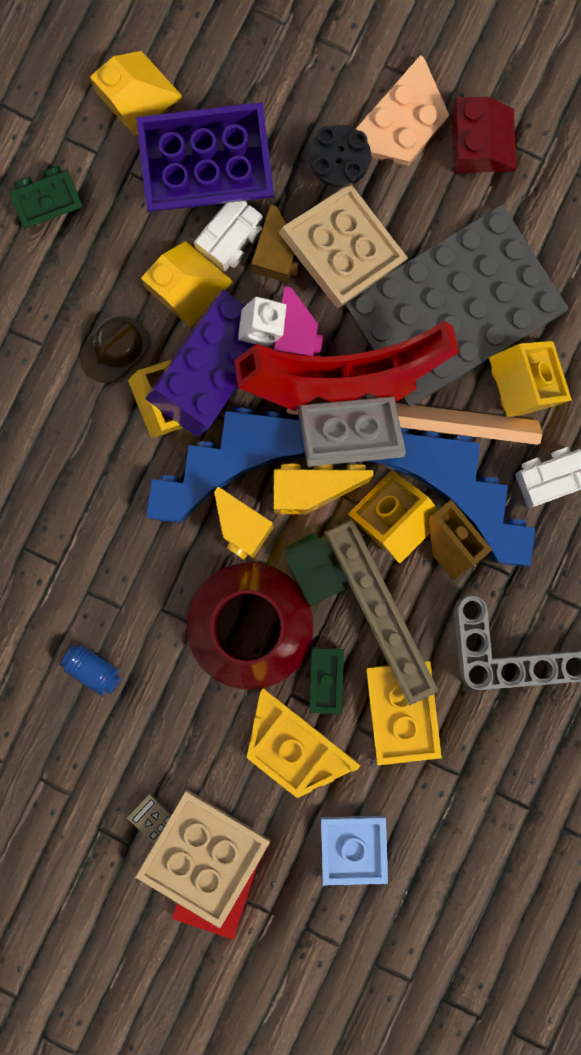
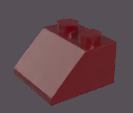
M457 97L452 110L454 173L516 171L514 109L490 97Z

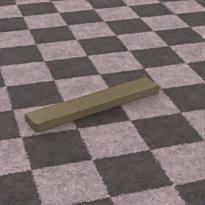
M351 519L324 532L408 705L410 706L439 692L354 520Z

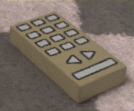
M150 792L127 819L155 845L172 813Z

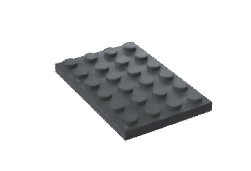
M503 204L390 272L344 304V307L372 351L406 341L426 332L443 321L453 325L459 353L416 380L417 389L402 398L409 407L421 402L488 361L490 356L506 350L569 310V307Z

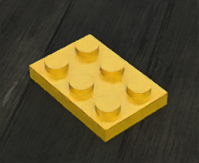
M424 661L432 676L431 662ZM389 665L366 668L377 765L442 758L434 694L409 706Z

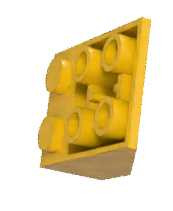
M282 464L281 470H274V513L306 515L369 483L373 477V471L366 470V465H346L345 470H333V465L314 466L313 470H301V465Z

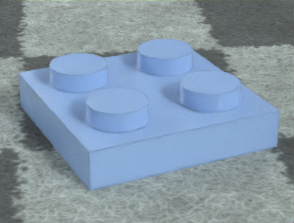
M385 815L321 817L323 885L388 884Z

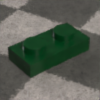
M312 648L309 713L342 714L344 649Z

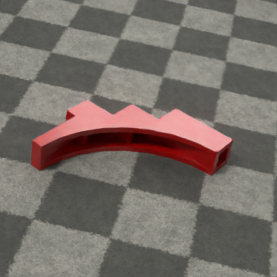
M443 321L426 332L406 341L369 352L326 357L304 356L280 352L256 344L235 359L234 362L239 389L290 410L297 411L299 405H306L317 396L330 402L357 400L366 393H370L379 398L394 396L395 402L417 389V379L458 354L459 348L453 325Z

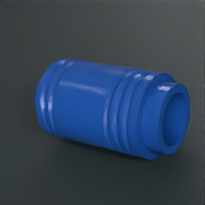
M74 644L61 662V666L65 668V673L100 696H103L106 692L112 694L121 681V678L118 676L120 669L83 645L77 646Z

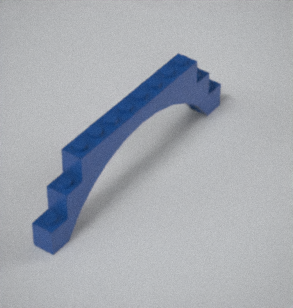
M233 408V412L225 411L221 448L216 449L215 443L197 441V446L189 445L184 483H179V477L161 475L160 480H151L147 518L150 520L182 523L215 492L217 487L222 488L241 475L271 463L306 457L299 416H296V420L284 419L283 414L278 412H265L264 416L252 415V410L246 408ZM401 428L406 450L405 456L370 460V462L383 464L417 479L447 502L452 500L491 547L492 550L488 554L493 563L520 567L531 566L535 527H527V521L518 519H507V524H503L508 485L499 484V479L480 477V482L476 481L480 443L472 442L471 437L455 435L453 440L440 438V433L423 431L421 436L411 435L408 429Z

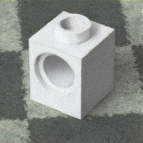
M259 297L253 298L241 310L238 340L265 347L271 346L283 336L286 304Z

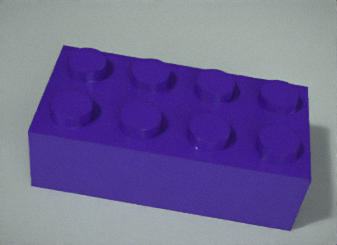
M224 289L211 301L144 398L196 437L210 428L238 385L234 360L256 345L238 340L241 310L245 305Z

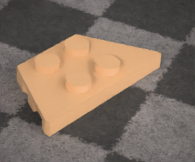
M420 55L356 128V130L363 131L366 134L367 142L371 149V157L390 159L394 163L408 166L448 121L449 113L423 56Z

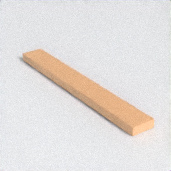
M317 396L307 404L328 403L330 401ZM396 403L401 428L537 445L541 443L543 435L538 420L416 405L409 407L407 404ZM287 408L288 414L299 415L298 410L293 411Z

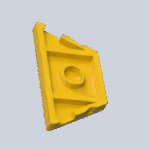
M262 688L247 753L248 760L296 798L310 793L319 786L329 784L340 776L359 769L361 765L273 694Z

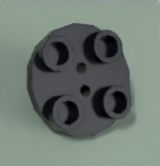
M345 125L322 127L312 140L309 148V165L314 175L324 184L333 187H348L359 182L367 173L371 162V149L367 142L366 134L363 131Z

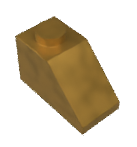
M270 204L252 261V272L288 283L291 274L297 275L301 261L279 234V231L286 223L277 206Z
M452 500L429 517L433 556L452 580L472 568L492 550Z

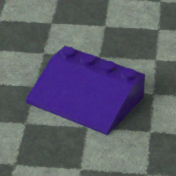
M263 102L136 117L147 212L274 197Z

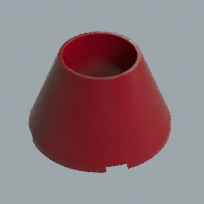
M261 563L231 565L209 577L196 592L187 616L188 642L199 665L215 680L237 689L256 690L267 688L289 677L305 659L313 637L312 610L301 587L283 571ZM247 594L259 595L268 600L277 610L281 622V633L276 645L266 654L252 658L242 657L230 651L223 643L219 633V619L225 606L233 599Z

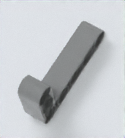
M465 596L456 602L454 617L461 680L465 685L476 690L581 682V650L492 658L486 603L477 596ZM472 601L478 607V614L475 618L469 620L463 614V607L467 602ZM473 633H476L481 639V645L476 651H470L466 646L467 637ZM571 658H575L579 664L577 672L573 675H569L566 670V663ZM543 660L547 665V672L543 677L537 678L533 671L534 665L538 661ZM507 663H512L516 670L511 680H504L501 675V669ZM477 665L481 666L484 671L483 679L478 683H472L469 678L471 668Z

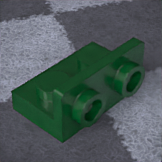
M60 165L43 171L44 177L32 181L31 176L13 182L15 188L9 191V195L24 229L83 207L68 168L62 170Z

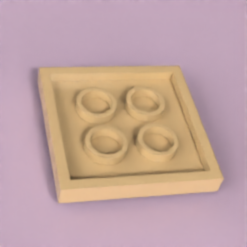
M352 185L339 190L283 226L279 231L281 237L337 309L408 259Z
M186 790L135 878L218 928H221L271 839Z

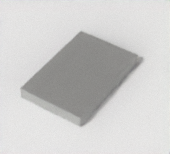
M394 396L299 405L298 407L307 467L405 456L406 450Z

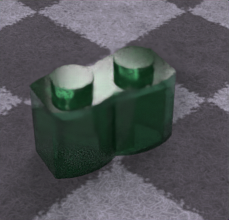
M315 532L282 549L310 607L345 590L342 584L347 582V579L339 564L333 567L328 557L333 551L325 536L319 538Z

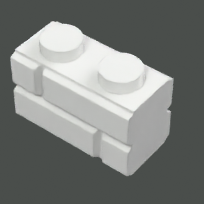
M245 201L225 203L194 241L195 249L223 272L229 266L235 268L244 257L245 253L242 250L249 242L254 244L260 238L263 229V216Z
M566 447L552 452L551 456L553 459L541 463L540 458H535L521 464L523 470L515 473L528 509L581 490L580 449L571 452L570 448Z

